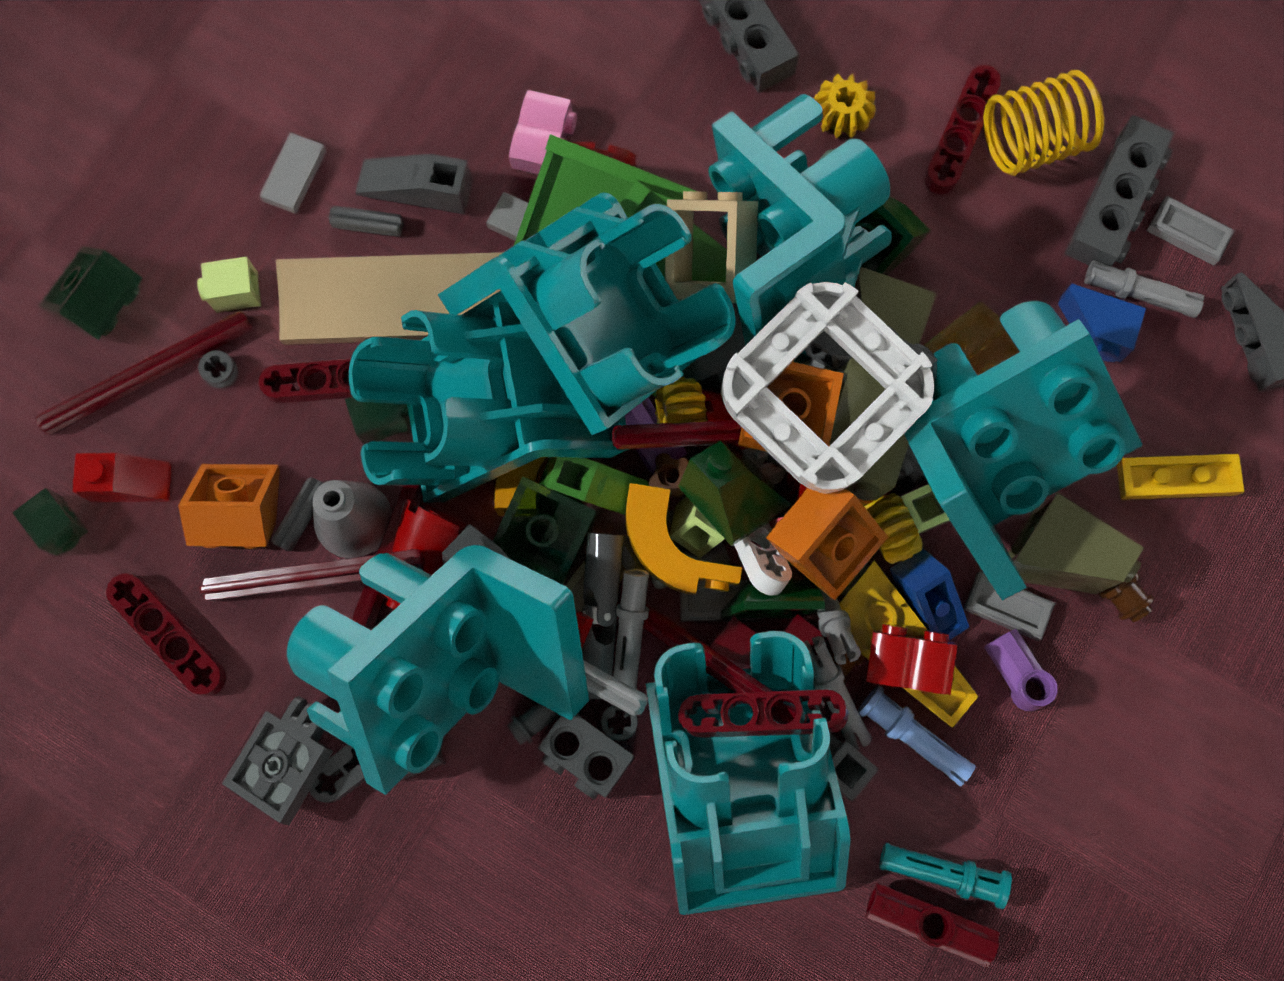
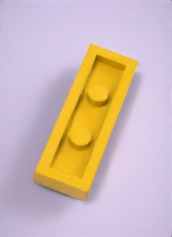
M1239 454L1122 458L1117 464L1121 500L1238 496L1244 492Z

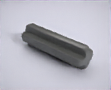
M342 206L331 207L329 214V223L333 228L397 237L403 231L404 223L400 214Z
M312 477L306 480L272 537L274 545L285 551L290 552L293 550L313 516V496L323 482Z

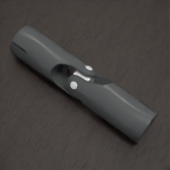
M588 533L583 583L584 607L582 613L594 619L592 624H600L604 626V629L600 636L595 639L591 626L582 648V655L584 661L612 676L617 623L616 604L620 589L624 535ZM588 691L589 699H602Z

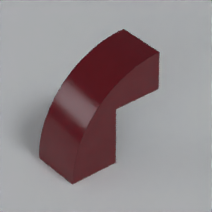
M798 614L784 631L796 636L802 642L808 640L811 647L814 645L813 637L823 636L817 628ZM733 616L710 648L739 668H750V638L757 633Z

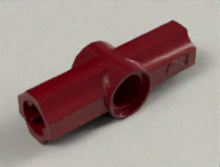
M876 883L866 906V919L989 968L991 962L995 959L999 947L1000 932L956 915L941 907ZM936 913L940 918L941 927L937 934L928 937L923 931V921L929 914Z

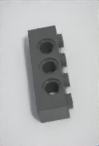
M698 0L702 6L705 20L710 26L714 25L720 33L723 48L729 55H734L739 63V71L743 79L747 83L751 82L758 93L796 73L799 53L764 0ZM739 17L744 20H735L733 18ZM757 45V46H761L762 48H761V49H755V48H752L751 46Z
M1132 114L1116 139L1064 255L1086 265H1090L1093 260H1096L1105 265L1112 266L1115 261L1121 263L1124 260L1131 246V242L1126 240L1130 230L1133 232L1137 230L1146 212L1140 209L1143 201L1151 199L1160 180L1154 178L1157 170L1165 168L1173 153V149L1168 146L1174 132ZM1132 161L1139 164L1141 168L1135 166ZM1117 192L1123 193L1127 199L1122 198ZM1102 222L1110 224L1114 231L1107 229Z

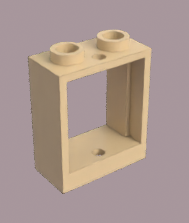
M683 191V199H667V207L674 210L683 219L692 236L689 244L666 257L665 280L677 299L682 300L711 284L717 283L724 288L731 302L737 303L733 279L738 273L756 262L758 201H742L743 192H718V200H707V192ZM694 211L728 212L726 283L692 280Z

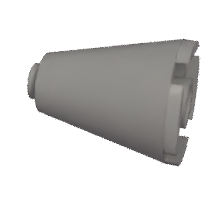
M330 480L321 484L313 496L314 529L320 543L331 553L343 558L360 557L378 551L392 514L390 504L385 495L376 487L364 482Z

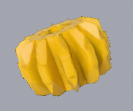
M837 73L833 78V82L825 80L821 84L820 92L815 94L814 99L822 106L823 119L821 120L822 132L833 129L836 139L840 137L842 132H845L852 139L856 135L857 130L864 132L868 128L869 120L874 118L876 112V105H874L876 97L874 91H867V80L856 83L853 73L848 77V80H844Z
M680 377L674 383L656 391L655 414L657 416V424L707 421L705 396L702 394L701 385L694 378L685 379V377Z
M895 493L885 497L883 495L876 501L872 500V503L864 506L888 536L887 540L879 548L887 562L891 564L900 560L903 562L912 558L913 554L922 551L923 543L918 533L919 530L900 496Z

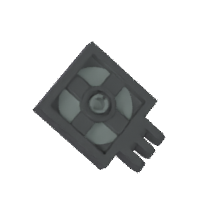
M297 696L292 700L282 718L268 711L264 713L222 783L277 822L288 826L333 750L318 742L325 730L310 720L307 709L312 703L308 704L307 700L301 696Z

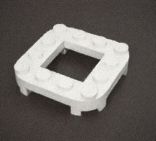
M832 282L809 283L798 290L795 297L738 354L735 353L726 367L721 387V396L730 416L799 483L823 494L846 489L859 480L916 420L927 411L933 401L934 379L930 369L933 365L923 352L918 355L856 296L859 291L845 282L843 285ZM823 331L832 337L886 389L830 446H827L767 388Z

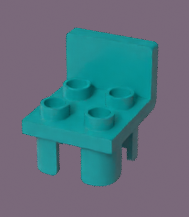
M806 94L797 96L752 128L732 111L712 124L718 161L708 168L713 186L717 192H743L742 201H758L757 253L761 258L738 273L733 279L745 346L795 297L797 291L809 283L816 284L821 282L843 285L845 282L854 287L862 264L891 244V231L883 225L876 227L871 232H868L861 226L855 227L857 222L883 205L890 196V182L887 172L877 155L860 139H850L809 168L806 154L802 150H796L786 158H782L777 153L778 150L823 119L822 106ZM728 212L719 218V226L726 240ZM804 350L793 362L801 363L809 356L806 355Z
M605 192L596 195L581 206L571 210L535 235L517 243L438 294L449 314L458 315L500 289L591 435L608 429L655 391L677 381L684 375L682 370L692 362L712 352L729 340L735 328L734 307L721 285L717 283L711 284L678 301L656 265V262L691 242V233L683 219L674 210L661 204L649 205L628 218L617 199Z
M501 291L462 315L419 310L409 311L401 317L403 329L428 332L427 337L422 340L371 337L357 346L350 361L349 385L353 398L359 402L407 404L413 442L371 441L363 445L360 453L366 476L376 485H421L424 503L446 502L540 457L611 458L629 450L617 449L613 446L612 441L613 428L616 425H626L625 416L608 429L591 435Z
M1028 301L1018 304L1001 315L1000 322L1019 350V353L978 376L958 344L951 343L936 351L934 357L937 358V379L934 381L933 401L927 411L904 433L937 501L1002 601L1026 589L1027 586L994 525L1012 515L1025 514L1035 510L1045 501L1046 497L1089 474H1099L1110 470L1121 461L1124 455L1143 446L1088 330L1079 319L1066 326L1050 305L1040 301Z
M471 545L459 550L433 575L389 553H381L372 557L359 569L361 581L401 604L373 630L367 629L328 606L320 605L314 607L295 626L287 646V659L294 674L338 701L341 709L339 713H336L315 701L307 709L310 720L355 749L366 783L384 795H387L408 772L416 774L425 770L438 755L443 736L466 713L477 714L484 710L493 699L499 682L569 720H572L589 701L574 596L571 590L480 545Z
M782 631L757 633L750 638V668L742 670L772 691L815 690L814 671L810 653L806 645L799 638ZM682 644L666 651L656 664L655 682L646 683V692L670 841L679 913L681 915H689L843 890L846 886L850 830L830 751V732L826 718L814 719L813 734L695 737L688 733L679 721L678 712L683 701L690 696L698 694L735 692L711 675L706 674L705 652L702 644ZM808 701L802 702L805 714L807 715L805 723H810L808 714H821V711H810ZM738 704L731 711V722L738 726L746 725L752 719L753 709L748 704ZM722 705L717 706L719 714H708L702 706L697 707V713L690 715L689 718L697 726H700L703 718L716 717L719 721V726H723L720 713Z

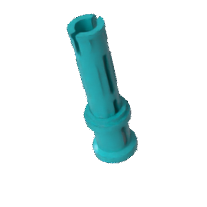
M886 842L883 845L879 861L880 870L891 871L921 881L955 889L956 894L966 900L972 896L993 902L996 908L1003 910L1009 899L1012 884V874L1010 871L1003 870L1001 873L979 868L974 861L970 860L957 864L927 854L893 846Z

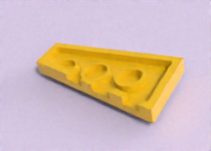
M875 560L839 603L841 609L847 612L850 617L851 632L861 654L868 660L873 630L882 631L883 624L907 627V635L923 637L924 630H927ZM956 666L954 667L951 695L904 688L952 728L979 697Z

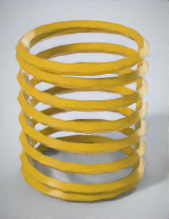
M1070 70L1067 74L1060 73L1056 79L1047 77L1043 83L1034 82L1030 88L1028 86H1021L1017 92L1008 90L1004 96L992 95L986 103L983 115L984 132L991 156L997 166L1004 173L1011 176L1025 173L1030 168L1037 169L1042 164L1050 165L1055 160H1064L1068 156H1076L1082 151H1093L1099 146L1104 133L1105 117L1098 90L1092 80L1080 70ZM1073 77H1079L1084 81L1091 93L1095 107V135L1089 143H1086L1089 137L1090 126L1088 106L1081 87ZM1068 83L1071 84L1076 93L1081 108L1083 123L1082 139H1080L1076 132L1075 111L1067 92ZM1049 85H1053L1052 91L1048 88ZM1036 89H1040L1039 96L1034 92ZM1058 91H1059V93H1060V106H1061V111H1060V107H1059ZM1023 93L1027 94L1026 101L1022 97ZM1010 98H1014L1013 106L1008 101ZM1046 98L1049 101L1053 112L1056 135L1049 122L1048 113L1046 109ZM996 103L1001 104L1000 113L1004 135L1011 151L1018 160L1017 165L1009 159L999 140L994 114ZM1033 103L1037 108L1041 121L1043 139L1036 124ZM1020 108L1023 111L1028 127L1029 140L1024 131ZM1008 115L1015 130L1018 147L1011 134ZM1063 136L1068 142L1067 148L1062 145ZM1050 140L1055 145L1054 152L1049 149ZM1037 143L1042 149L1041 156L1036 152ZM1025 149L1029 153L1028 160L1025 158Z

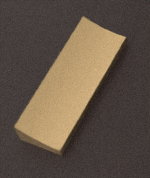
M504 252L276 259L280 318L279 340L283 345L360 343L371 337L422 340L428 336V332L403 329L401 317L412 310L449 314L438 294ZM496 290L458 315H462L501 290Z

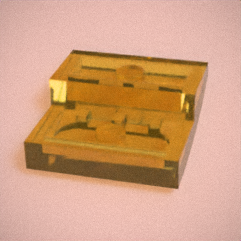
M981 301L923 345L934 354L948 344H958L977 376L1019 353V350L1002 326L1000 317Z

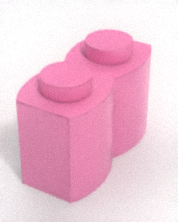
M531 90L527 91L510 147L509 161L511 168L539 174L547 151L545 147L550 134L564 140L567 134L573 135L577 113L572 112L571 99Z

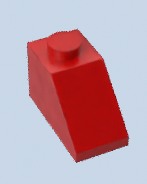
M76 453L72 492L91 503L169 502L172 464L166 461L121 453Z

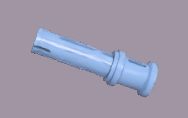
M879 684L860 705L858 713L861 717L868 716L885 729V735L888 738H893L894 740L899 738L937 769L949 776L957 785L962 786L974 772L976 765L962 757L935 734L923 727L913 718L914 714L909 707L905 706L902 708L884 694V688Z

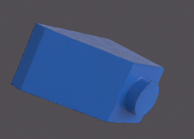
M1071 283L1058 302L1068 323L1070 324L1078 319L1082 322L1090 333L1103 361L1121 362L1135 348L1146 308Z
M922 548V551L913 554L912 558L901 561L890 568L898 592L928 631L949 634V640L969 628L950 570Z

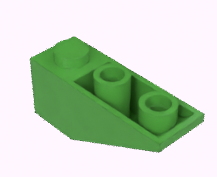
M549 457L539 482L552 490L623 515L626 513L629 484L649 486V481L589 458Z

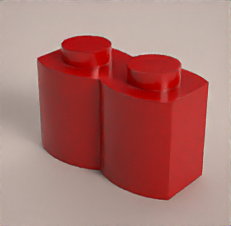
M883 624L882 631L873 630L866 681L951 695L958 645L957 643L949 642V634L924 630L923 637L907 635V627Z

